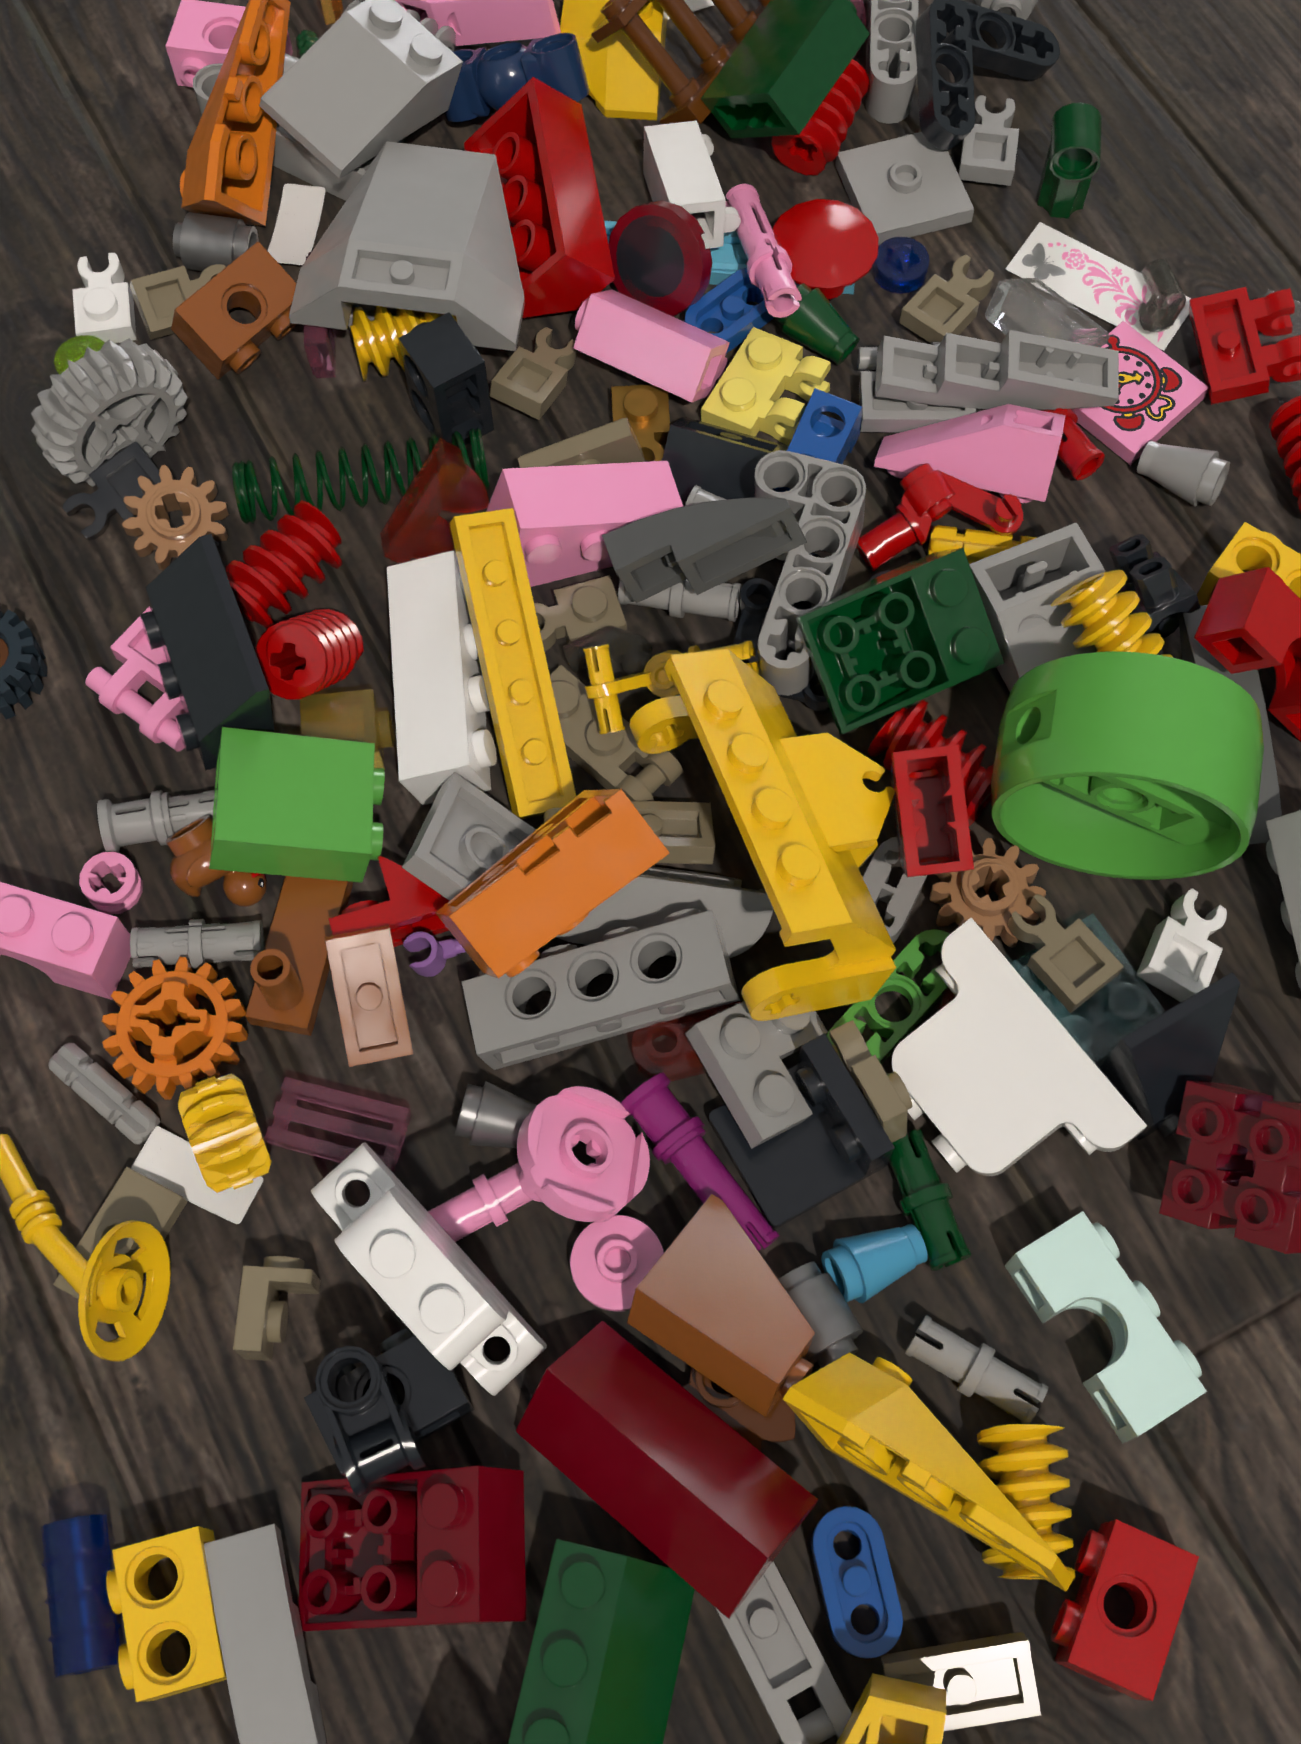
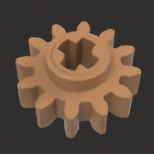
M162 465L160 468L159 476L161 482L154 485L148 478L139 476L137 480L144 494L143 497L126 496L123 500L126 508L132 514L137 515V517H130L122 523L127 535L135 537L142 535L134 544L137 555L145 557L150 555L153 550H156L155 560L159 570L162 571L170 565L172 557H178L198 537L212 534L215 541H226L228 538L226 529L221 524L214 522L215 520H222L229 515L225 502H211L218 492L215 482L209 480L202 483L200 487H196V476L193 468L189 466L183 471L180 480L173 479L172 473L166 465ZM181 510L184 525L171 528L168 522L170 521L168 512Z
M987 838L983 844L981 854L974 855L972 851L974 870L936 874L942 882L932 885L930 901L939 905L945 904L938 912L936 920L938 926H949L956 922L960 927L968 919L972 918L992 943L994 937L999 935L1007 946L1013 948L1016 946L1018 938L1012 934L1008 927V921L1012 913L1016 911L1027 924L1036 925L1039 915L1029 905L1036 894L1045 897L1046 890L1038 886H1030L1039 870L1037 864H1028L1022 868L1016 865L1019 855L1018 846L1010 847L1004 856H999L995 854L996 847L992 838ZM984 888L986 895L979 898L976 892ZM996 892L998 900L991 901L989 894Z

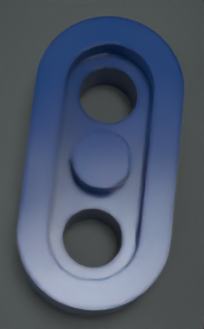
M747 267L736 271L703 295L698 302L688 308L685 314L686 323L706 332H717L710 334L730 342L726 353L742 343L753 327L760 329L774 318L766 309L761 290L752 284L747 273ZM747 302H757V303H759V304H758V305H748V304H746V303H747Z
M855 1507L836 1508L819 1520L811 1537V1551L830 1633L837 1645L846 1653L859 1658L878 1657L893 1648L901 1635L903 1627L902 1610L883 1533L876 1520L867 1512ZM839 1532H849L857 1538L859 1551L855 1558L845 1560L835 1553L833 1541ZM858 1605H867L876 1614V1626L867 1635L858 1633L851 1624L852 1611Z

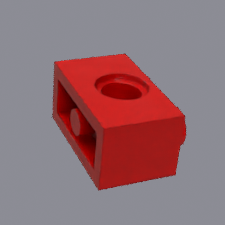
M1117 1519L1102 1523L1098 1532L1090 1529L1084 1537L1075 1563V1570L1084 1574L1075 1602L1069 1599L1064 1600L1053 1625L1051 1641L1059 1644L1054 1662L1133 1699L1153 1701L1199 1556ZM1113 1585L1124 1588L1134 1602V1616L1131 1622L1124 1628L1115 1626L1108 1619L1104 1611L1105 1594Z

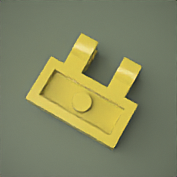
M753 327L701 408V421L754 437L759 431H762L789 446L798 427V421L805 411V404L790 398H780V396L786 389L809 402L815 388L828 393L830 391V383L824 381L831 369V362L815 356L803 358V346Z

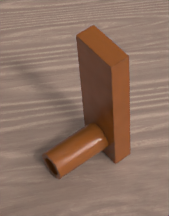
M285 876L265 949L253 958L250 966L251 976L255 983L245 1014L249 1024L308 1036L312 1035L330 970L324 937L333 935L328 918L342 915V911L347 907L354 882Z

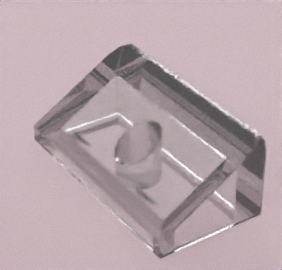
M1038 278L1004 279L999 281L985 313L986 319L1005 335L1009 330L1096 347H1102L1110 338L1105 329Z

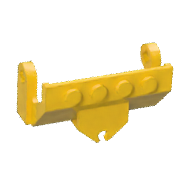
M729 649L670 655L664 670L668 679L675 682L680 695L656 699L635 712L630 719L629 726L637 746L642 752L647 754H658L670 751L682 745L688 739L699 738L782 929L779 934L784 946L789 947L830 939L834 950L824 957L777 966L750 979L741 991L750 1016L753 1020L767 1021L871 1000L896 969L891 958L896 948L859 871L861 865L878 846L877 839L895 794L894 788L890 786L881 792L870 791L863 784L862 779L879 781L885 769L829 733L797 737L775 688Z

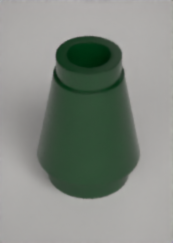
M803 283L797 287L802 296V301H797L800 304L798 310L787 317H776V320L783 325L782 333L840 365L853 352L860 338L852 332V329L819 288L812 290Z

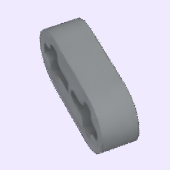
M892 837L879 846L863 876L875 905L878 900L888 903L883 923L886 924L885 927L893 944L898 939L927 878V875L907 878L904 873L896 888L887 884L891 872V864H895L900 858L897 837Z

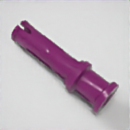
M664 1072L644 1082L629 1094L621 1104L630 1113L628 1116L634 1117L655 1145L652 1151L653 1155L658 1161L662 1160L664 1164L672 1162L703 1204L711 1194L724 1201L758 1251L762 1248L765 1250L780 1235L776 1230L772 1229L702 1137L706 1134L703 1128L705 1124L698 1116L690 1117L669 1090L668 1086L671 1080Z

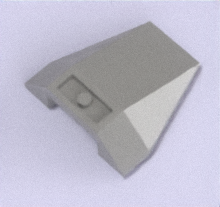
M386 141L300 268L289 313L290 323L347 330L353 303L438 314L450 312L451 315L456 316L458 325L473 346L516 351L525 298L496 154Z

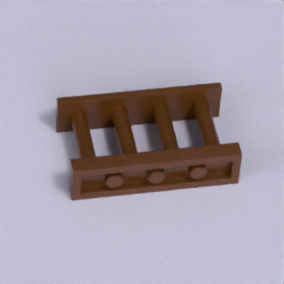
M609 0L600 10L605 19L591 33V36L599 43L622 29L672 93L669 100L673 103V106L659 122L661 124L697 121L698 125L711 112L701 100L702 96L771 1L758 0L761 5L754 12L753 10L746 11L739 0H711L731 26L728 32L732 38L726 45L724 43L717 45L684 0H656L701 58L699 66L703 71L696 79L694 77L688 79L637 12L648 0Z

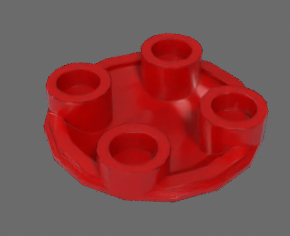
M814 199L796 204L781 214L772 228L778 245L784 248L792 262L790 274L794 282L800 285L804 283L812 290L819 288L827 299L840 296L845 286L854 284L868 274L878 257L879 237L872 221L858 208L838 200Z

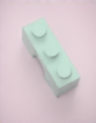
M1082 1211L1015 1253L1006 1263L1005 1268L1042 1323L1047 1322L1065 1310L1085 1309L1099 1316L1108 1326L1113 1340L1111 1359L1102 1371L1083 1382V1385L1123 1444L1145 1433L1207 1391L1198 1379L1202 1376V1371L1195 1356L1181 1341L1175 1340L1173 1342L1158 1321L1157 1317L1160 1316V1309L1150 1291L1140 1281L1135 1280L1132 1282L1116 1260L1119 1258L1120 1253L1110 1233L1100 1223L1095 1222L1092 1224Z

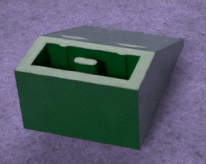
M963 548L929 554L882 574L796 617L839 734L849 732L1004 664Z

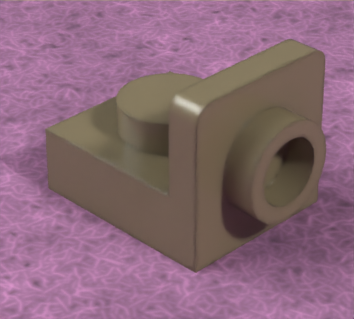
M269 1256L264 1258L263 1267L243 1266L233 1350L243 1359L272 1361L274 1343L284 1342L288 1323L287 1301H279L280 1293L319 1294L321 1280L313 1270L304 1269V1260L286 1256Z

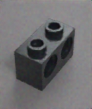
M450 312L431 322L421 323L409 333L398 338L412 408L430 434H435L438 437L445 455L452 453V438L455 431L461 434L464 444L467 445L471 442L469 433L471 428L474 430L477 427L481 429L482 436L494 430L485 361Z

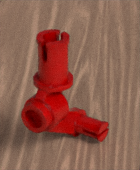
M926 463L914 469L900 482L905 492L900 504L895 507L896 514L862 537H859L856 549L867 566L874 572L880 565L913 543H916L918 546L924 544L932 522L942 518L951 509L990 528L991 532L998 535H1013L1020 529L1023 522L1021 502L1012 494L1003 495V499L942 471H934L930 464Z

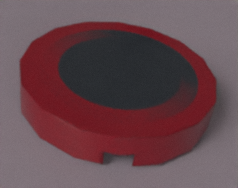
M664 200L635 206L621 216L609 237V249L615 275L613 283L618 292L670 316H676L698 302L709 286L713 264L710 248H705V242L701 236L704 234V231L698 220L682 206Z

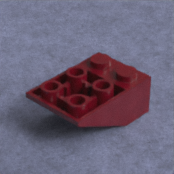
M470 1466L389 1474L370 1483L368 1493L359 1497L355 1495L347 1478L302 1482L298 1606L302 1632L526 1621L524 1471Z

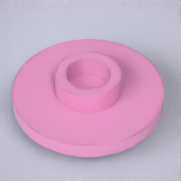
M614 1215L608 1221L601 1223L593 1222L580 1233L574 1243L570 1259L573 1281L581 1295L594 1306L616 1312L630 1310L636 1287L664 1254L662 1245L652 1229L635 1218Z

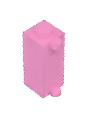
M613 289L591 294L590 298H587L578 310L575 319V329L579 332L573 347L574 349L689 402H695L708 397L714 388L716 380L722 376L726 368L727 358L725 355L730 342Z

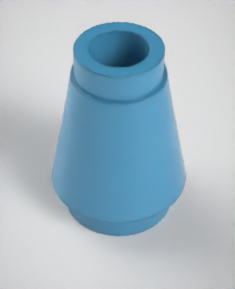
M908 1224L901 1228L895 1227L836 1239L833 1243V1248L822 1253V1266L824 1273H830L846 1302L855 1299L859 1303H864L913 1270L917 1265L926 1262L928 1254L920 1232L914 1225Z

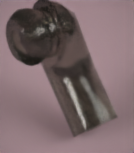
M1156 259L1146 265L1142 271V276L1152 296L1146 304L1142 301L1138 307L1140 325L1144 330L1151 333H1160L1171 328L1186 305L1185 294L1166 259Z
M613 625L602 627L563 646L566 659L575 673L587 668L583 649L609 644L611 660L622 664V668L628 676L644 672L647 662L653 657L651 655L652 645L643 635Z

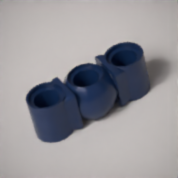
M571 33L550 35L542 39H533L528 47L518 42H511L495 46L487 51L484 47L478 48L475 51L472 49L452 51L463 63L449 109L445 112V116L451 122H462L479 116H488L492 109L498 111L532 77L577 102L585 98L589 94L590 89L576 36Z

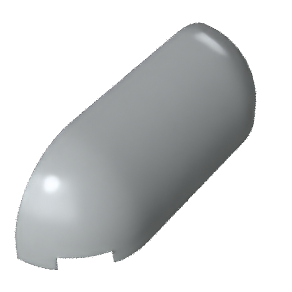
M652 866L590 911L588 916L575 928L556 937L567 942L590 945L601 942L604 934L617 928L637 927L639 930L663 924L665 917L680 910L699 909L701 912L712 910L722 929L728 956L732 958L748 950L761 938L771 920L773 907L765 889L741 888L742 880Z

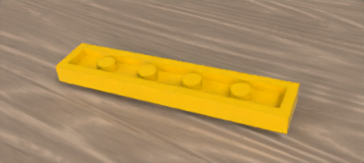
M510 508L454 516L450 522V528L512 813L520 819L541 816L548 809L563 808L576 797L514 510Z

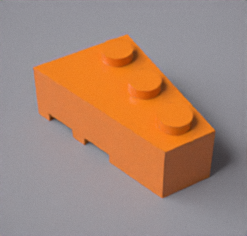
M622 789L584 790L440 908L436 915L484 974L499 979L506 973L511 978L524 971L540 955L538 949L557 935H563L575 928L588 916L590 911L659 862L670 852Z

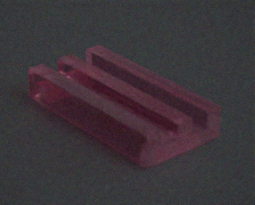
M288 1077L284 1078L281 1087L283 1091L281 1100L276 1102L272 1113L275 1116L272 1127L268 1126L264 1137L268 1144L339 1163L355 1150V1148L287 1131L289 1123L292 1121L386 1145L384 1156L376 1155L394 1174L412 1116L409 1108ZM299 1099L393 1123V1128L390 1131L297 1107L296 1103Z

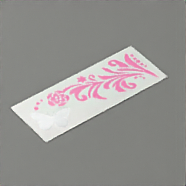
M1039 222L1005 269L1116 327L1122 321L1126 322L1162 351L1165 350L1189 315V299L1191 298Z

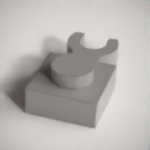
M979 95L975 101L974 128L962 142L959 177L961 180L1011 186L1015 171L1019 129L1011 128L1015 112V102L1013 99L1007 98L1003 112L991 113L985 108L986 96Z

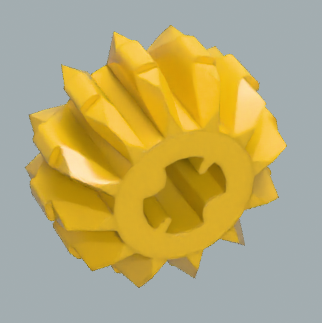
M232 1073L219 1078L213 1076L197 1082L195 1087L180 1093L178 1110L196 1162L209 1188L216 1193L232 1187L235 1190L251 1184L253 1179L269 1173L271 1165L270 1155L241 1079Z

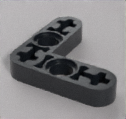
M934 0L917 19L916 23L919 123L921 132L934 147L941 150L955 148L971 132L975 124L973 65L1024 80L1035 81L1041 78L1059 59L1060 47L1054 34L1047 27L1039 23L962 0ZM979 30L987 31L995 39L998 48L994 49L985 43ZM936 63L945 65L952 72L955 83H950L939 75Z

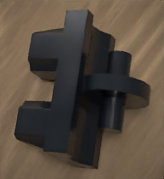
M1137 534L1109 548L1115 569L1123 570L1128 578L1125 585L1117 593L1135 591L1140 601L1130 614L1147 612L1152 619L1150 627L1143 635L1159 633L1162 638H1166L1179 627L1178 612L1192 613L1201 609L1196 592L1172 568V565L1165 557H1162L1157 551L1153 553L1150 541L1143 534Z

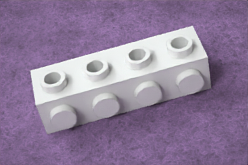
M452 550L388 566L387 582L399 781L422 805L434 802L441 786L454 772L482 792L491 790L490 766L496 764V748L492 735L486 728L485 712L490 711L456 553Z

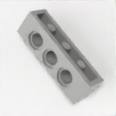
M684 909L674 912L665 917L663 924L639 930L637 927L617 928L604 934L601 942L580 948L571 944L549 948L541 953V959L535 960L524 971L511 978L505 973L498 979L480 971L479 977L462 981L476 1054L493 1070L740 1001L722 929L712 910L701 912L699 909ZM663 956L677 958L675 968L666 977L660 979L648 977L649 967L656 959ZM600 974H612L614 976L613 983L606 993L597 997L586 996L588 984L594 977ZM550 991L551 998L547 1007L540 1013L527 1015L525 1009L528 1000L538 992Z

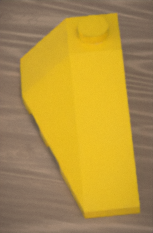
M849 1352L789 1388L783 1400L826 1449L1067 1592L1073 1577L1060 1558L911 1390L909 1386L913 1380L902 1369L881 1357H877L871 1365Z

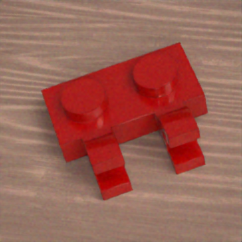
M1246 287L1189 299V315L1205 382L1209 387L1208 394L1211 405L1268 393L1269 377L1283 383L1301 380V335L1289 337L1276 344L1262 347L1258 331L1272 337L1292 333L1293 325L1290 314H1294L1295 304L1290 288L1279 290L1254 300H1249Z

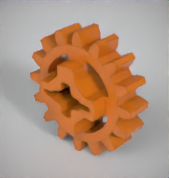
M179 957L174 971H167L159 959L153 961V976L146 980L135 971L130 973L129 978L134 989L129 994L120 991H113L111 994L112 999L120 1007L119 1013H111L102 1017V1023L109 1031L116 1033L102 1042L103 1048L112 1057H118L112 1065L114 1069L124 1079L133 1075L132 1084L143 1094L147 1093L156 1082L157 1092L164 1100L172 1099L177 1085H183L185 1090L195 1087L198 1080L205 1076L207 1078L213 1076L216 1078L221 1077L217 1067L222 1061L237 1065L240 1061V1058L230 1047L231 1043L242 1042L248 1039V1033L243 1025L234 1022L245 1016L246 1008L240 999H232L237 991L230 980L226 977L217 981L218 974L212 965L204 963L194 974V970L187 957ZM197 993L213 1003L216 1015H210L207 1010L199 1009V1003L196 1000ZM184 1019L186 1022L185 1026L179 1025V1020ZM166 1030H173L172 1036L167 1037L165 1034ZM135 1040L142 1041L145 1046H151L150 1053L154 1057V1063H150L140 1056Z

